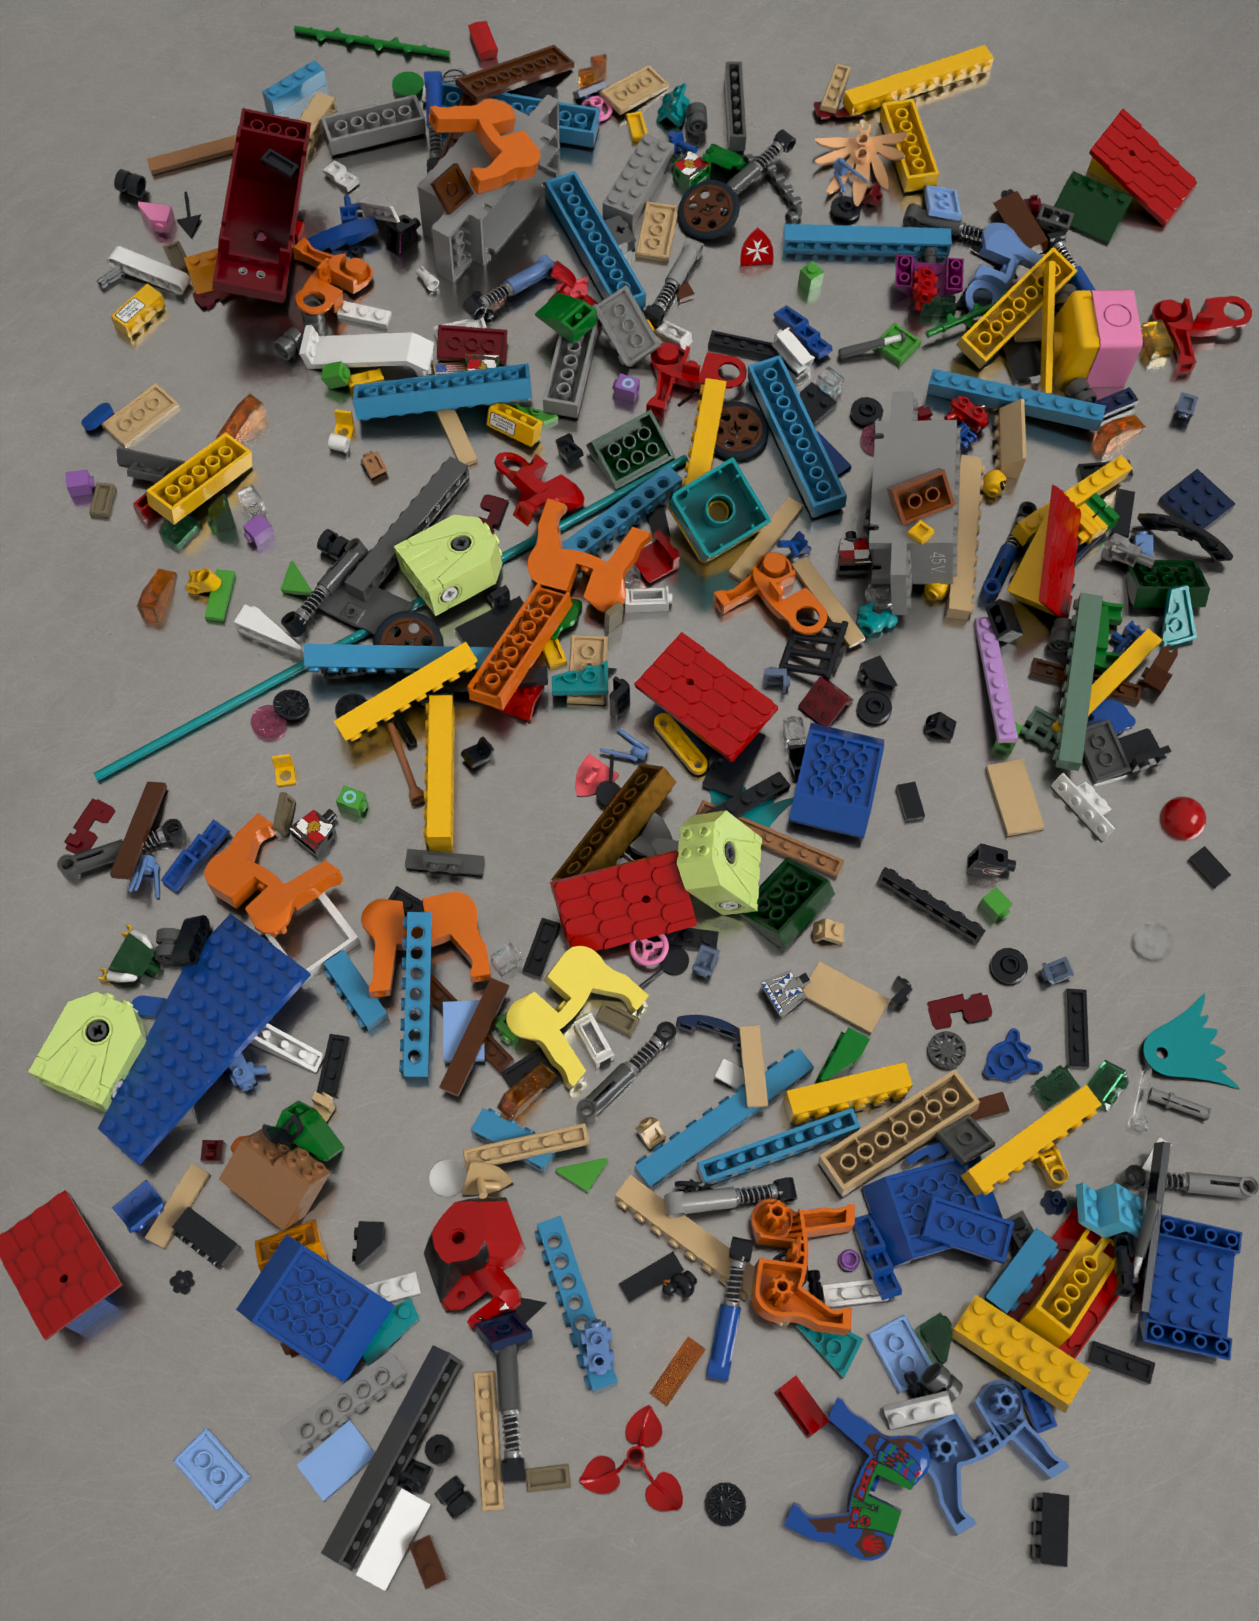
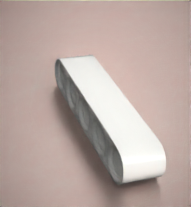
M115 246L107 258V263L112 268L120 271L123 268L122 271L126 274L179 295L184 293L191 281L189 275L183 271L120 246Z

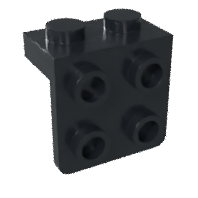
M1148 728L1118 738L1132 769L1131 773L1166 762L1172 752L1169 745L1160 748L1151 730Z

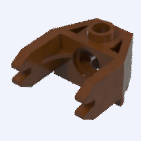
M1170 644L1161 649L1151 667H1146L1141 675L1144 678L1142 683L1161 693L1172 677V674L1168 671L1178 656V648L1169 652Z

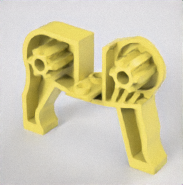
M575 946L568 949L543 979L545 983L566 1001L563 1000L554 1009L536 992H532L515 1001L509 1007L506 1015L510 1031L517 1037L536 1041V1044L541 1047L550 1063L560 1072L564 1085L568 1089L578 1082L586 1070L560 1029L575 1017L590 993L621 999L631 1014L637 1011L649 996L627 975L607 966L598 953L585 946Z

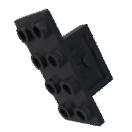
M758 732L732 763L714 750L709 759V770L702 782V786L732 798L740 794L765 741L766 735Z

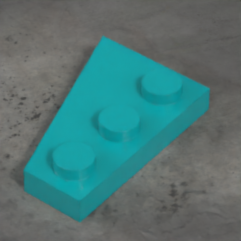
M1188 585L1168 589L1161 636L1162 642L1160 644L1162 648L1168 644L1172 646L1197 639Z
M411 1298L393 1307L363 1354L367 1366L374 1363L399 1337L420 1319Z
M796 1324L795 1327L836 1372L844 1378L863 1338L851 1331L844 1336L815 1332L803 1325Z

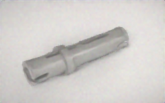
M1151 1087L1148 1093V1100L1161 1103L1168 1109L1172 1107L1206 1121L1210 1118L1211 1108L1177 1097L1172 1092L1166 1093Z

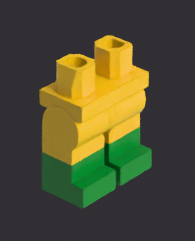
M1097 493L1078 507L1081 510V521L1077 539H1079L1078 545L1085 542L1087 544L1091 543L1092 540L1113 528L1120 517L1110 506L1106 507L1107 503Z

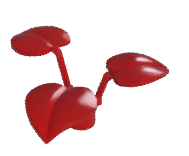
M556 261L552 268L551 278L558 279L564 284L548 301L557 293L568 296L564 288L567 285L573 289L574 284L577 282L572 271L559 261ZM588 294L575 297L583 299L590 306L598 304Z
M647 1405L638 1410L626 1425L625 1435L628 1442L638 1444L628 1450L627 1459L615 1469V1462L610 1457L605 1455L597 1456L587 1464L579 1481L587 1490L593 1493L609 1494L619 1487L620 1479L617 1473L621 1472L626 1465L633 1469L642 1468L648 1479L652 1482L645 1492L646 1501L650 1507L657 1511L680 1510L683 1503V1494L678 1480L667 1472L659 1473L656 1479H654L644 1463L645 1454L641 1449L642 1445L652 1447L662 1437V1425L652 1407Z

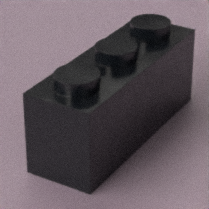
M189 1206L172 1226L177 1231L174 1234L182 1242L190 1241L193 1244L190 1248L199 1255L202 1252L209 1256L207 1261L216 1268L219 1264L225 1268L241 1248L235 1241Z
M1040 1492L1038 1497H1035L1034 1510L1037 1511V1520H1034L1033 1533L1036 1534V1544H1033L1032 1548L1035 1564L1067 1567L1070 1495Z

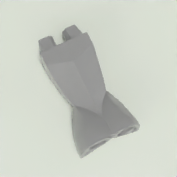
M654 812L642 835L631 843L630 851L644 857H650L674 850L678 851L679 841L673 840L664 820Z

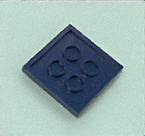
M1198 468L1159 499L1177 518L1193 523L1204 530L1234 508L1236 504Z

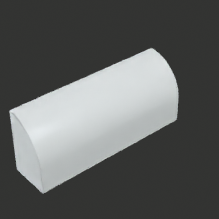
M396 1486L351 1572L386 1591L430 1504Z

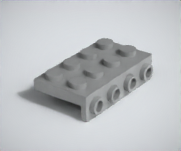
M625 285L599 304L592 305L597 310V320H600L602 323L601 329L605 335L608 334L610 337L609 343L614 350L618 351V359L622 365L625 364L631 367L661 347L628 286Z

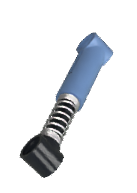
M546 254L540 256L535 264L505 280L503 285L493 289V291H489V293L477 298L475 296L468 297L462 305L463 310L473 320L481 319L485 315L486 309L489 306L491 307L492 304L495 305L496 302L503 300L506 296L516 295L545 277L550 279L555 262Z

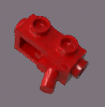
M918 267L917 271L913 272L912 281L914 283L911 293H913V300L916 301L914 308L917 310H921L923 303L930 304L932 298H935L937 294V288L934 286L937 284L938 276H935V271L930 270L928 267Z
M962 396L955 397L949 405L951 407L950 412L944 416L945 420L956 419L958 422H965L976 433L981 428L985 429L990 421L987 419L988 413L982 407L975 406L967 397Z

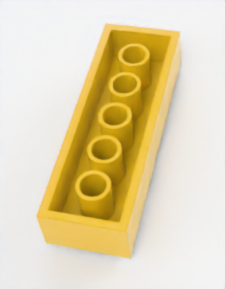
M914 99L882 103L879 118L885 135L908 132V137L905 140L889 146L905 153L904 159L894 161L904 192L923 190L925 185L936 186L939 171Z
M225 432L147 489L148 505L175 525L253 466L252 451Z
M906 1062L788 1090L784 1096L783 1104L789 1124L795 1123L798 1126L807 1123L809 1119L815 1118L816 1121L827 1117V1115L836 1114L853 1108L854 1111L865 1109L866 1105L874 1104V1106H880L885 1104L886 1100H903L913 1084Z
M975 1295L956 1324L951 1338L1064 1413H1066L1091 1370L977 1295Z

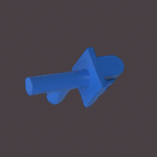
M675 131L668 132V141L674 144V153L681 149L682 155L688 151L697 153L698 148L684 142L682 131L679 133Z
M345 196V206L339 207L342 223L357 220V210H362L359 203L351 204L350 196Z
M962 422L957 428H961L960 448L965 450L967 445L970 446L972 441L975 442L977 440V436L970 431V427L965 422Z
M798 531L791 540H779L776 544L778 548H789L794 558L800 554L809 553L812 550L801 531Z
M1132 620L1123 630L1122 634L1126 636L1125 638L1116 631L1111 635L1119 643L1112 652L1121 653L1131 641L1135 642L1146 630H1141V626H1136Z

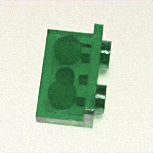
M936 295L935 298H932L930 304H922L920 314L944 317L952 314L954 316L957 308L955 296Z
M187 515L175 525L170 521L163 524L159 534L163 542L179 552L202 527V524L190 515Z
M1105 1060L1087 1086L1099 1102L1102 1103L1103 1109L1108 1111L1111 1106L1116 1104L1121 1091L1127 1088L1129 1078L1125 1069Z
M1059 1065L1051 1071V1076L1046 1078L1044 1075L1035 1081L1036 1086L1032 1091L1046 1110L1080 1088L1068 1071L1071 1068L1069 1065L1065 1067Z

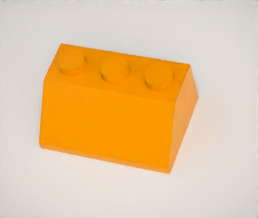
M218 248L184 258L196 294L214 291L212 290Z
M316 1220L254 1241L260 1272H262L286 1234L327 1260Z

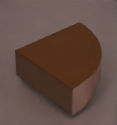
M688 282L679 288V303L695 298V293Z

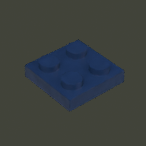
M515 1311L475 1323V1331L492 1351L502 1350L513 1344H521L533 1338L532 1330Z

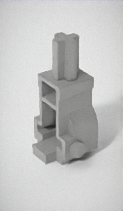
M1117 533L1112 534L1109 541H1106L1101 553L1102 559L1110 562L1112 560L1120 561L1131 567H1134L1137 562L1151 568L1156 559L1140 553L1141 546L1130 543L1126 537ZM1113 545H1116V548H1115V549L1120 550V551H1122L1123 553H1118V552L1113 551V550H1112Z

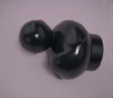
M688 1270L683 1273H675L671 1277V1282L666 1279L663 1281L662 1292L667 1297H671L677 1292L682 1296V1299H687L693 1295L697 1279Z

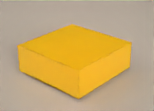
M919 520L907 534L917 543L923 545L934 534V529Z

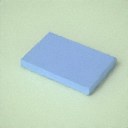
M925 185L924 196L928 215L960 221L962 214L957 191Z
M480 1000L443 1002L444 1063H451ZM484 1043L475 1062L485 1061Z
M905 1314L867 1334L898 1394L908 1390L909 1384L906 1383L904 1374L909 1371H914L918 1377V1383H921L923 1373L932 1363Z
M349 1420L296 1466L320 1498L325 1501L371 1461L375 1452Z
M205 1428L172 1460L216 1511L251 1478L208 1428Z

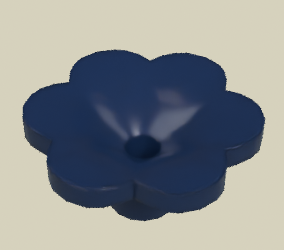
M1047 1190L1040 1201L1041 1205L1045 1208V1212L1049 1215H1061L1067 1206V1200L1063 1198L1062 1192L1058 1190L1054 1192Z

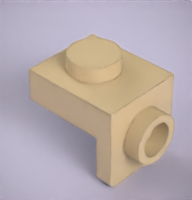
M827 918L815 922L812 929L813 941L826 940L835 944L843 943L844 924Z
M315 1091L311 1097L314 1103L312 1108L316 1109L327 1123L336 1106L330 1095L324 1092L319 1094Z
M652 1116L641 1120L640 1125L635 1128L646 1147L650 1150L666 1138L659 1126V1120Z

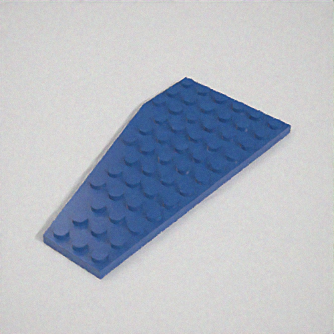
M230 913L206 939L198 964L183 968L146 1037L144 1047L129 1073L125 1076V1080H123L121 1087L118 1089L97 1129L135 1163L140 1165L311 974Z

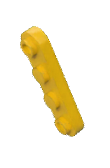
M658 714L654 719L656 731L691 773L695 775L703 774L707 770V759L669 714ZM698 764V765H700L701 767H700V768H696L695 765Z

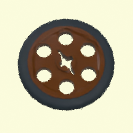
M716 180L702 181L693 185L686 191L679 203L678 220L681 227L692 237L702 240L716 239L723 236L734 226L739 216L740 203L738 196L726 183ZM703 192H708L709 196L707 198H701ZM724 195L725 199L719 202L716 200L717 196ZM691 204H697L695 210H689ZM722 210L729 211L727 216H721L720 213ZM699 218L701 219V223L699 225H693V220ZM712 221H715L717 223L716 227L714 228L708 227L709 223Z
M743 402L724 403L721 417L729 416L730 420L724 422L720 418L719 429L723 431V434L717 435L714 453L726 459L734 457L735 460L746 459L757 454L764 447L769 436V426L766 418L756 407ZM740 414L747 415V419L741 420L738 418V416ZM735 424H736V429H737V431H738V433H737V438H736V433H735V431H734V425H735ZM750 426H756L758 430L756 432H751L748 428ZM749 440L751 445L744 446L742 441ZM726 442H732L734 446L731 448H727L724 444Z
M402 611L387 617L378 626L373 640V645L405 646V642L410 643L416 639L412 646H423L421 640L424 637H429L432 640L430 646H444L437 625L429 617L413 611ZM410 624H417L419 631L411 633L408 629ZM397 627L401 630V634L398 637H393L390 634V630ZM396 671L395 674L388 675L400 680V678L408 677L411 674Z

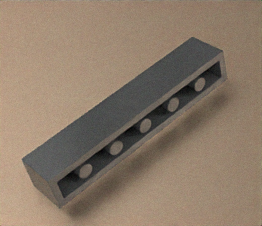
M726 62L724 80L728 148L731 151H745L746 121L742 62Z

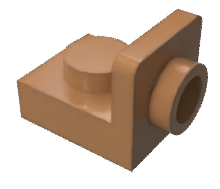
M370 451L362 455L363 458L360 463L364 465L371 479L388 471L378 451L375 453Z

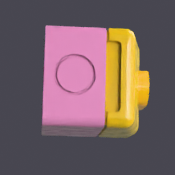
M1077 290L1071 293L1054 318L1053 380L1055 386L1066 388L1072 381L1080 377H1084L1090 387L1125 386L1143 345L1134 290Z

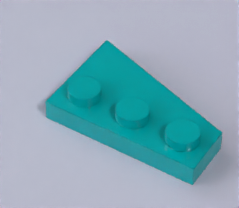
M608 660L598 666L593 667L589 665L580 671L572 670L552 676V696L608 695Z

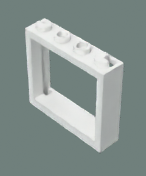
M324 892L316 899L348 940L308 967L306 970L311 976L306 981L325 969L323 962L342 950L347 953L360 944L357 934ZM256 930L260 936L264 935L268 942L286 954L271 934H264Z

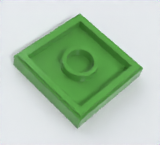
M894 322L879 338L895 336L904 331L906 341L886 344L885 347L877 348V350L898 365H901L921 345V340Z

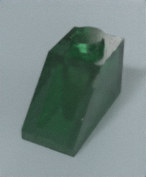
M224 493L208 507L209 516H206L209 527L213 526L215 533L236 528L227 495Z
M940 1312L919 1325L916 1330L936 1362L944 1364L948 1359L953 1331L950 1328L952 1324L946 1315L943 1316Z

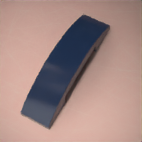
M684 1015L677 1018V1027L695 1033L696 1027L700 1026L735 1038L733 1046L741 1049L739 1028L727 1021L706 1015Z

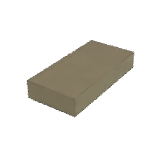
M177 241L163 246L172 267L186 272L187 268L184 258L187 256L180 242Z
M97 482L89 511L90 516L109 517L116 490L115 484Z
M620 602L615 603L605 611L604 630L608 634L622 623L623 605Z
M280 792L272 827L282 836L289 834L295 806V799L286 792Z
M605 1000L595 1016V1020L630 1038L640 1021V1018Z
M569 1464L525 1469L527 1493L571 1487Z

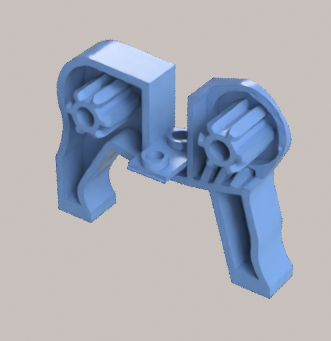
M993 1380L987 1383L971 1403L988 1432L975 1439L976 1444L957 1412L925 1427L916 1435L929 1450L930 1466L925 1475L928 1477L933 1488L935 1504L953 1536L959 1535L977 1524L974 1518L969 1516L962 1506V1466L978 1462L992 1455L1009 1442L1046 1480L1052 1479L1070 1468L1066 1461L1060 1459L1051 1451L1046 1441L1030 1427L1027 1420H1024L1021 1394L1012 1383L1006 1380Z

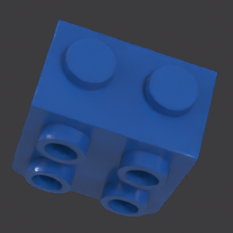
M146 1179L116 1203L112 1209L126 1224L127 1230L132 1233L133 1231L139 1232L146 1226L145 1222L149 1218H156L164 1211L165 1203Z

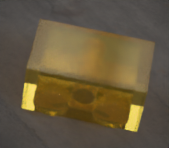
M1162 319L1143 323L1141 326L1143 346L1149 360L1169 357L1174 345Z

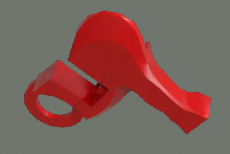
M1236 296L1206 299L1201 312L1197 314L1195 320H1193L1190 300L1184 298L1182 303L1170 299L1162 300L1156 303L1152 309L1153 321L1169 338L1176 351L1177 363L1175 365V373L1192 372L1197 363L1190 337L1219 335L1221 330L1245 326L1252 317L1250 305L1244 299ZM1230 304L1237 305L1243 310L1244 317L1238 320L1228 318L1224 313V307Z
M670 342L661 343V347L650 354L658 383L655 396L650 398L646 404V412L651 410L654 416L664 418L667 402L670 399L674 384L700 390L701 384L705 385L706 378L727 381L726 389L736 388L743 384L746 379L747 369L745 363L734 356L707 352L700 372L701 365H698L693 360L689 361L690 347L686 345L684 350ZM729 364L735 366L740 374L734 380H724L719 376L718 369L723 365Z
M502 452L495 457L494 464L496 469L504 474L521 491L519 499L522 502L517 503L513 516L527 527L535 515L543 512L547 498L564 503L568 507L567 511H572L584 505L585 497L580 488L562 474L545 483L540 480L543 477L547 463L539 455L535 454L530 463L525 458L512 452ZM506 459L513 460L522 467L518 471L510 470L502 461Z

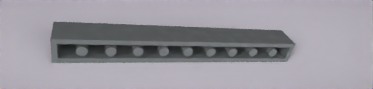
M449 457L446 462L442 463L437 473L433 474L426 486L421 488L420 493L411 500L406 510L400 513L399 518L390 525L385 535L379 538L375 547L369 550L364 560L358 563L354 572L348 575L345 585L349 594L364 602L369 599L398 564L394 546L426 530L469 478L467 464L452 457Z
M432 1346L321 1554L352 1571L400 1480L399 1475L401 1471L404 1472L462 1364V1360L441 1348Z

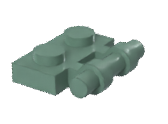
M1035 706L1025 722L1031 728L1028 729L1023 726L1020 733L1025 735V738L1028 740L1032 739L1041 744L1042 748H1048L1053 751L1056 744L1051 742L1050 739L1056 740L1057 733L1051 726L1059 718ZM1039 730L1046 734L1045 738L1035 733V731Z

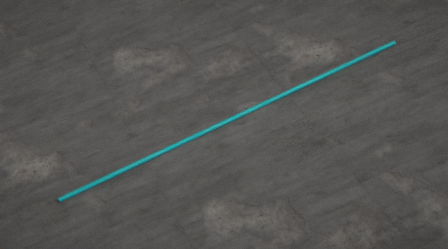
M684 454L561 520L559 522L560 531L627 496L667 465L675 470L686 464L688 461L687 456ZM538 533L502 552V563L536 545ZM422 597L411 601L414 603L412 611L426 604ZM359 629L333 644L351 645L372 633ZM304 660L93 773L97 781H100L305 670Z

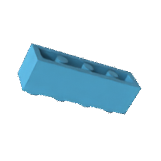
M314 60L262 91L265 106L274 115H277L325 86L327 81L324 68Z
M344 950L323 962L325 966L324 974L329 981L334 980L336 992L340 997L344 995L347 1000L344 1002L350 1012L355 1011L358 1016L355 1019L361 1028L366 1027L369 1032L389 1019L386 1010L377 998L370 999L368 984Z
M482 1108L471 1128L472 1135L489 1144L536 1134L530 1128H520L517 1126L518 1123L510 1118L505 1120L499 1117L500 1114L491 1108L488 1110ZM555 1152L522 1159V1161L545 1172Z
M1036 1227L988 1292L986 1298L1004 1312L1008 1313L1009 1310L1014 1312L1021 1302L1018 1300L1022 1292L1027 1294L1034 1285L1030 1281L1035 1275L1040 1277L1045 1270L1044 1262L1047 1258L1052 1260L1059 1251L1056 1248L1058 1243Z

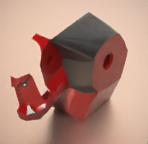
M471 1198L454 1202L434 1226L423 1253L442 1308L445 1312L455 1309L462 1310L486 1292L492 1294V1300L471 1315L468 1321H466L470 1328L475 1331V1323L494 1318L506 1309L512 1312L521 1305V1292L503 1271L515 1265L522 1258L526 1250L507 1198Z

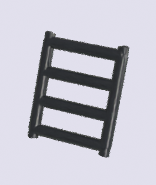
M800 614L796 616L797 621L801 625L813 626L818 622L816 619L803 618ZM827 621L824 628L839 630L836 638L803 635L791 629L778 669L823 676L824 679L830 680L849 623L847 621H842V623ZM795 640L833 645L831 654L795 649L793 646ZM790 655L828 661L826 669L787 663Z

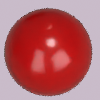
M1185 796L1175 797L1165 803L1161 809V825L1170 836L1176 839L1192 840L1198 837L1206 826L1205 810L1193 798Z

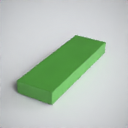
M216 569L215 574L222 581L216 591L210 592L204 617L206 620L224 622L235 572Z

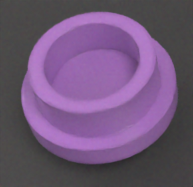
M846 1249L839 1255V1265L846 1271H853L859 1266L860 1257L856 1251Z

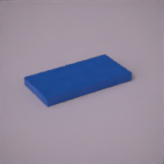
M932 1195L921 1237L1004 1264L1015 1222Z

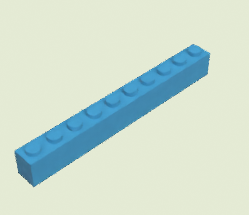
M784 224L783 251L923 255L925 248L934 247L937 251L936 255L949 256L952 246L951 228Z
M938 369L932 370L927 392L929 395L952 400L959 396L967 397L972 404L998 410L1019 399H1024L1025 416L1098 432L1106 406Z
M304 644V669H308V672L312 673L320 672V670H327L329 673H338L339 670H346L347 673H358V670H366V673L374 674L378 670L385 671L386 674H395L396 671H403L404 674H413L456 647ZM470 647L478 662L475 663L476 668L469 672H477L494 647Z
M800 1048L796 1051L793 1049L788 1051L783 1056L784 1059L779 1063L775 1061L767 1067L768 1071L765 1072L768 1104L813 1072L814 1066ZM745 1084L735 1090L736 1094L732 1097L726 1096L720 1100L718 1107L715 1109L711 1107L706 1110L700 1120L696 1121L694 1119L685 1126L686 1130L681 1133L677 1131L670 1136L668 1143L657 1145L652 1150L654 1153L648 1157L644 1155L635 1162L637 1165L634 1171L649 1189L655 1187L764 1108H747Z

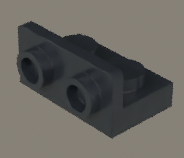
M617 676L613 678V691L609 695L610 715L615 719L630 705V686L626 680L619 679Z

